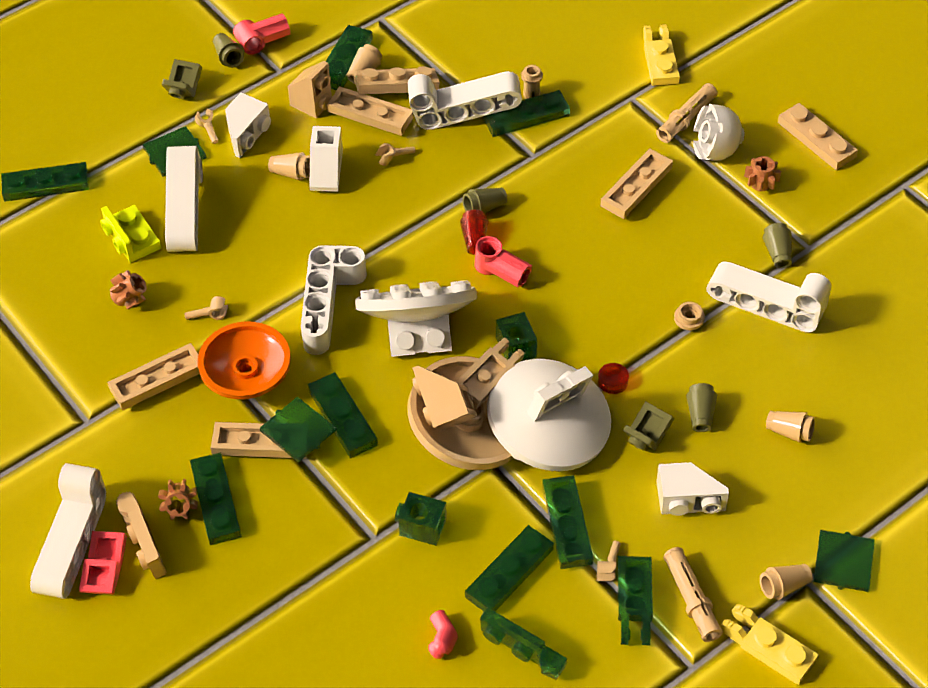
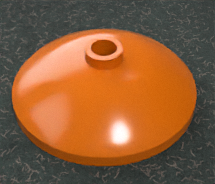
M251 321L232 323L218 329L206 339L198 354L199 374L205 385L216 394L231 399H251L272 391L284 380L291 364L289 345L283 335L271 326Z

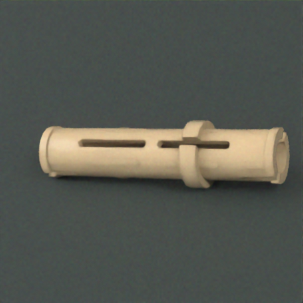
M710 83L703 85L679 110L676 109L669 115V119L656 130L657 137L662 142L668 143L678 132L686 130L690 125V121L700 112L701 108L707 106L717 97L718 92L716 88Z
M675 547L668 550L663 558L686 602L688 616L694 619L704 642L718 639L722 635L723 630L712 612L713 604L708 597H705L684 554L683 548Z

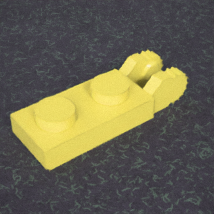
M650 25L644 26V52L652 86L679 84V71L672 41L669 39L667 25H660L659 37L661 40L655 41L652 40Z
M736 604L732 609L733 616L751 630L747 634L742 626L734 623V621L725 619L720 625L723 633L740 644V648L799 685L817 661L819 654L761 617L758 618L749 608L747 609L743 605Z

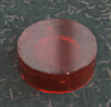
M608 363L600 368L598 372V385L603 391L610 394H618L627 388L629 372L623 365Z

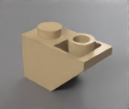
M322 61L305 69L288 85L290 106L314 118H317L324 110L328 109L327 104L332 98L328 62Z
M416 366L412 368L415 374L413 385L417 394L423 397L426 405L423 408V413L430 426L433 425V428L446 430L477 417L466 386L423 367Z

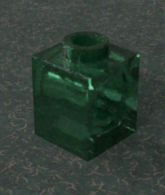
M525 312L496 320L497 342L501 341L504 337L510 341L507 350L503 353L507 360L518 349L525 352L521 361L537 357V337Z
M409 492L405 503H399L395 514V521L399 524V536L437 546L447 520L446 502ZM419 516L425 517L424 519H414Z

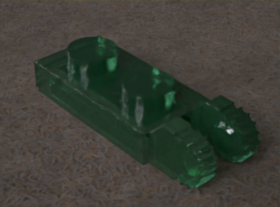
M618 556V621H621V645L629 644L631 637L629 621H642L640 640L642 645H650V622H652L653 618L652 557Z

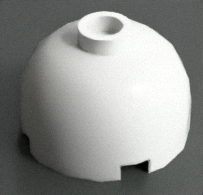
M709 104V106L701 108L694 125V131L699 132L698 141L693 140L695 154L699 159L712 161L729 158L744 140V129L738 115L730 108L721 105Z

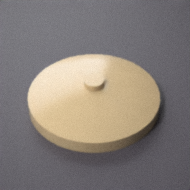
M467 356L449 357L431 364L426 369L456 382L479 358ZM413 385L407 406L409 422L419 442L436 458L452 466L467 470L493 469L513 459L512 455L501 445L491 429L487 415L488 398L475 409L477 417L446 430L433 428V425L430 426L426 421L423 413V408L426 405L423 397L417 394Z

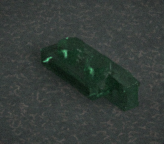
M490 608L486 609L481 615V631L487 640L496 645L500 643L512 649L511 652L518 659L524 662L531 660L539 665L541 674L555 680L558 679L567 665L566 657L547 647L544 640Z

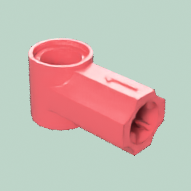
M283 13L256 23L251 20H242L233 29L235 38L243 47L244 52L249 55L259 53L268 42L291 35L290 27Z
M485 236L477 241L474 266L479 273L484 275L495 274L517 288L524 285L532 271L531 264L502 249L501 242L495 237Z

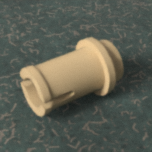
M528 65L521 73V78L524 81L523 96L528 100H532V92H534V99L536 100L540 97V81L543 79V73L538 66Z

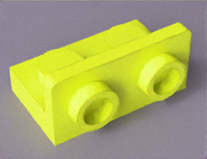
M135 205L115 214H112L107 206L101 208L104 219L100 220V224L105 234L113 236L112 241L117 252L120 255L124 253L130 263L162 249L160 240Z

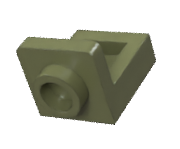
M174 59L169 80L163 79L162 86L174 98L184 99L185 96L194 98L203 67L198 63Z
M645 401L631 427L626 425L623 431L630 437L628 442L642 451L646 447L656 451L674 418Z

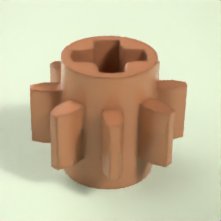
M766 156L756 159L752 158L751 166H746L744 177L749 178L748 186H752L757 191L773 190L775 182H780L781 171L777 170L778 162H774Z
M127 270L110 280L114 285L110 288V296L115 304L126 306L127 309H130L146 300L142 294L146 291L147 286L139 274H131Z
M170 479L168 481V491H159L158 497L166 500L160 504L159 510H167L172 521L175 516H183V518L188 519L189 508L197 509L198 501L191 499L197 495V488L190 489L186 485V479H183L181 483L175 484ZM173 496H177L178 499L172 501Z

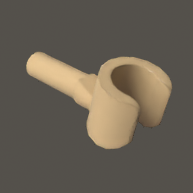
M211 109L206 110V115L208 116L206 120L202 119L199 111H197L195 116L196 123L199 126L205 127L212 144L218 143V138L211 123L213 111Z
M384 143L380 146L375 156H382L379 164L387 166L393 157L414 154L415 147L394 148L390 144Z
M216 296L212 298L210 307L185 312V318L188 320L210 316L215 320H222L226 316L228 305H224V297Z
M613 541L608 561H597V581L615 580L616 558L621 545L619 541Z

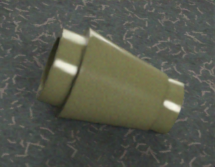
M217 34L213 38V44L221 64L231 68L239 66L244 59L243 47L226 34Z
M502 187L470 189L468 193L463 195V206L469 216L479 217L507 203V194Z
M784 223L768 225L764 229L762 238L774 262V266L776 268L789 267L792 264L791 230Z
M694 384L690 386L689 392L686 394L692 429L696 432H708L711 430L718 395L710 384Z

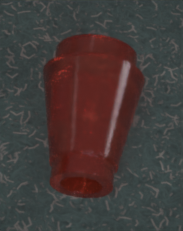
M468 210L463 213L460 226L467 253L475 255L477 241L486 236L488 219L483 211Z

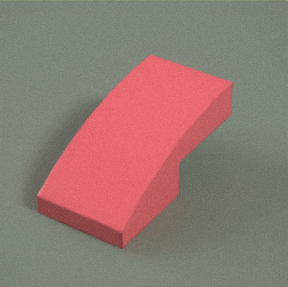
M92 531L88 559H84L80 593L114 594L127 540L125 533Z

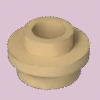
M694 302L681 304L676 309L674 315L675 323L684 330L700 328L705 319L702 308Z

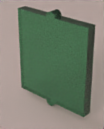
M186 126L142 144L143 149L149 156L150 164L155 165L162 177L166 176L167 147L197 146L201 160L207 158L199 145V139L194 138Z
M299 397L292 400L282 410H276V415L260 427V432L298 463L314 449H319L321 447L320 444L336 431V427Z
M820 529L813 582L837 586L839 590L849 588L869 592L875 539L853 536L850 532L842 534Z

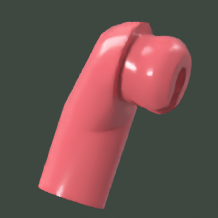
M438 610L430 617V621L435 627L437 634L434 641L429 644L428 650L436 659L443 658L445 654L449 655L458 640L457 631L444 610Z

